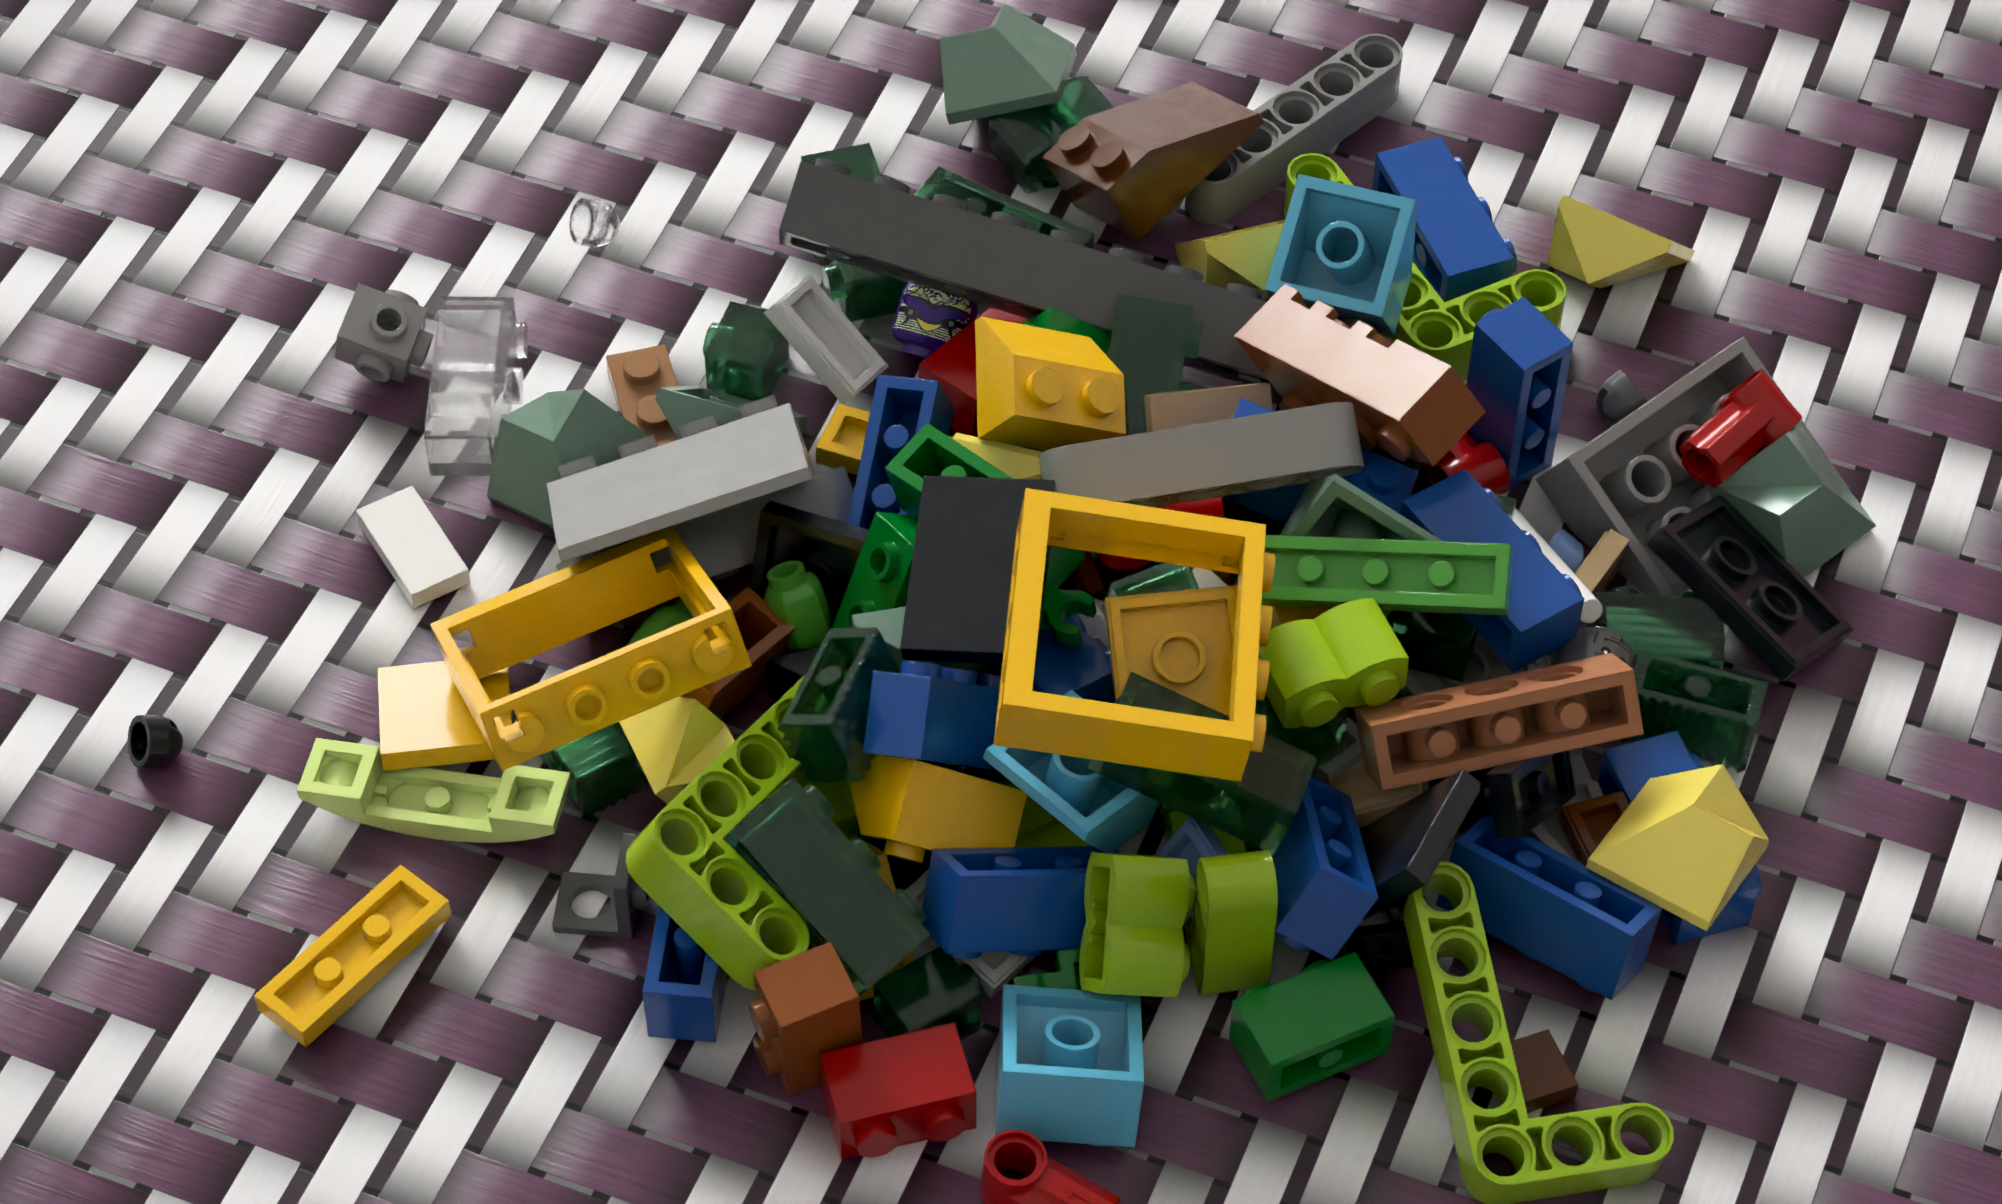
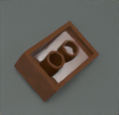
M1190 82L1083 118L1076 126L1067 129L1060 136L1058 142L1042 158L1076 208L1139 241L1260 127L1264 120L1259 113L1194 82Z

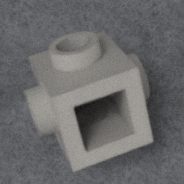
M358 283L337 334L335 359L354 365L357 372L371 380L387 382L389 379L404 384L411 364L420 368L423 366L432 343L434 333L425 331L428 308L420 306L416 299L404 292L397 290L382 292Z

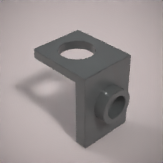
M623 833L615 876L567 871L562 873L552 922L555 933L623 939L633 938L638 908H647L650 896L629 874L625 862L626 851L636 839L637 834ZM598 891L609 898L610 906L603 915L589 919L576 915L571 909L572 902L583 892Z

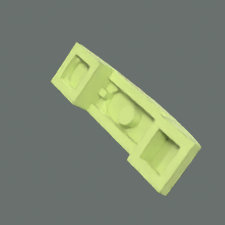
M316 738L298 785L297 793L299 799L341 817L388 831L455 842L501 843L530 840L555 834L572 779L570 772L520 765L504 770L502 778L425 767L383 771L379 746Z

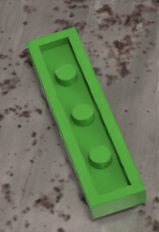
M1265 535V552L1274 553L1276 557L1270 593H1262L1261 605L1333 608L1353 600L1373 598L1381 610L1509 616L1514 555L1510 544Z

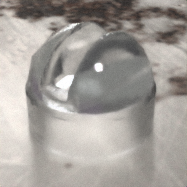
M579 199L574 204L570 215L569 228L572 240L576 245L599 247L609 244L619 232V216L612 206L604 201Z

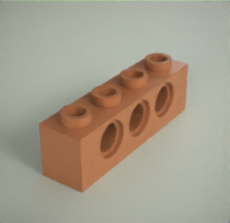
M1613 653L1390 700L1378 706L1367 705L1354 708L1365 772L1382 791L1448 777L1462 769L1471 772L1644 734L1634 669Z

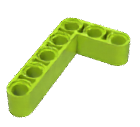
M1317 153L1299 155L1288 165L1284 217L1286 219L1298 174L1354 185L1330 157ZM1412 262L1411 280L1395 335L1380 331L1379 334L1392 339L1391 344L1398 339L1451 365L1462 381H1464L1468 376L1475 323L1489 311L1502 309L1525 297L1560 330L1566 298V286L1563 280L1556 274L1547 270L1533 269L1444 302L1418 267Z
M824 660L816 664L665 806L636 837L626 851L625 862L628 872L634 881L734 981L742 987L754 991L756 989L753 972L807 951L810 935L807 925L800 915L724 839L822 746L863 701L864 692L860 678L846 664L835 660Z
M1171 772L1158 804L1166 843L1192 814L1208 821L1229 854L1198 858L1194 912L1184 923L1199 995L1248 990L1258 984L1270 983L1278 909V887L1270 850L1246 852L1230 780Z
M1439 862L1427 885L1408 895L1404 905V922L1462 1179L1467 1191L1476 1200L1485 1204H1513L1634 1185L1648 1180L1658 1170L1674 1141L1673 1126L1668 1116L1658 1107L1648 1103H1629L1532 1119L1528 1118L1474 885L1470 876L1460 866L1450 862ZM1429 893L1441 894L1452 902L1454 910L1448 912L1436 911L1426 904L1423 896ZM1454 957L1461 960L1466 965L1469 974L1463 977L1449 975L1440 968L1437 959ZM1459 1021L1470 1022L1482 1031L1484 1040L1480 1042L1465 1041L1455 1033L1452 1024ZM1484 1087L1491 1090L1497 1096L1500 1107L1484 1109L1477 1106L1470 1099L1467 1089ZM1634 1132L1641 1135L1648 1142L1651 1154L1637 1155L1630 1152L1623 1145L1620 1134ZM1555 1143H1568L1574 1146L1580 1152L1583 1164L1569 1166L1560 1162L1553 1153L1552 1145ZM1499 1153L1507 1157L1514 1166L1515 1174L1509 1177L1493 1174L1485 1166L1483 1155Z

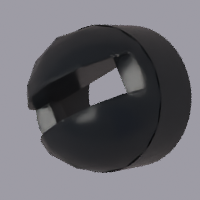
M159 715L135 716L129 726L127 738L131 762L138 768L160 767L172 763L183 748V737L177 725L170 718Z

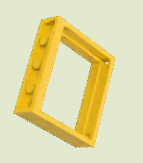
M1025 488L1016 529L993 745L1241 782L1250 751L1262 752L1266 732V715L1255 714L1256 700L1263 701L1265 698L1270 667L1269 660L1258 659L1259 646H1267L1273 614L1272 606L1261 605L1262 593H1270L1276 557L1274 553L1265 552L1266 524ZM1047 545L1238 574L1229 721L1032 691Z
M672 526L631 540L430 624L450 676L501 771L752 666L732 608ZM668 547L671 553L669 557L670 562L655 568L650 554ZM678 596L694 617L494 702L490 701L479 679ZM469 630L474 644L459 650L452 636ZM514 710L518 722L505 727L499 716Z

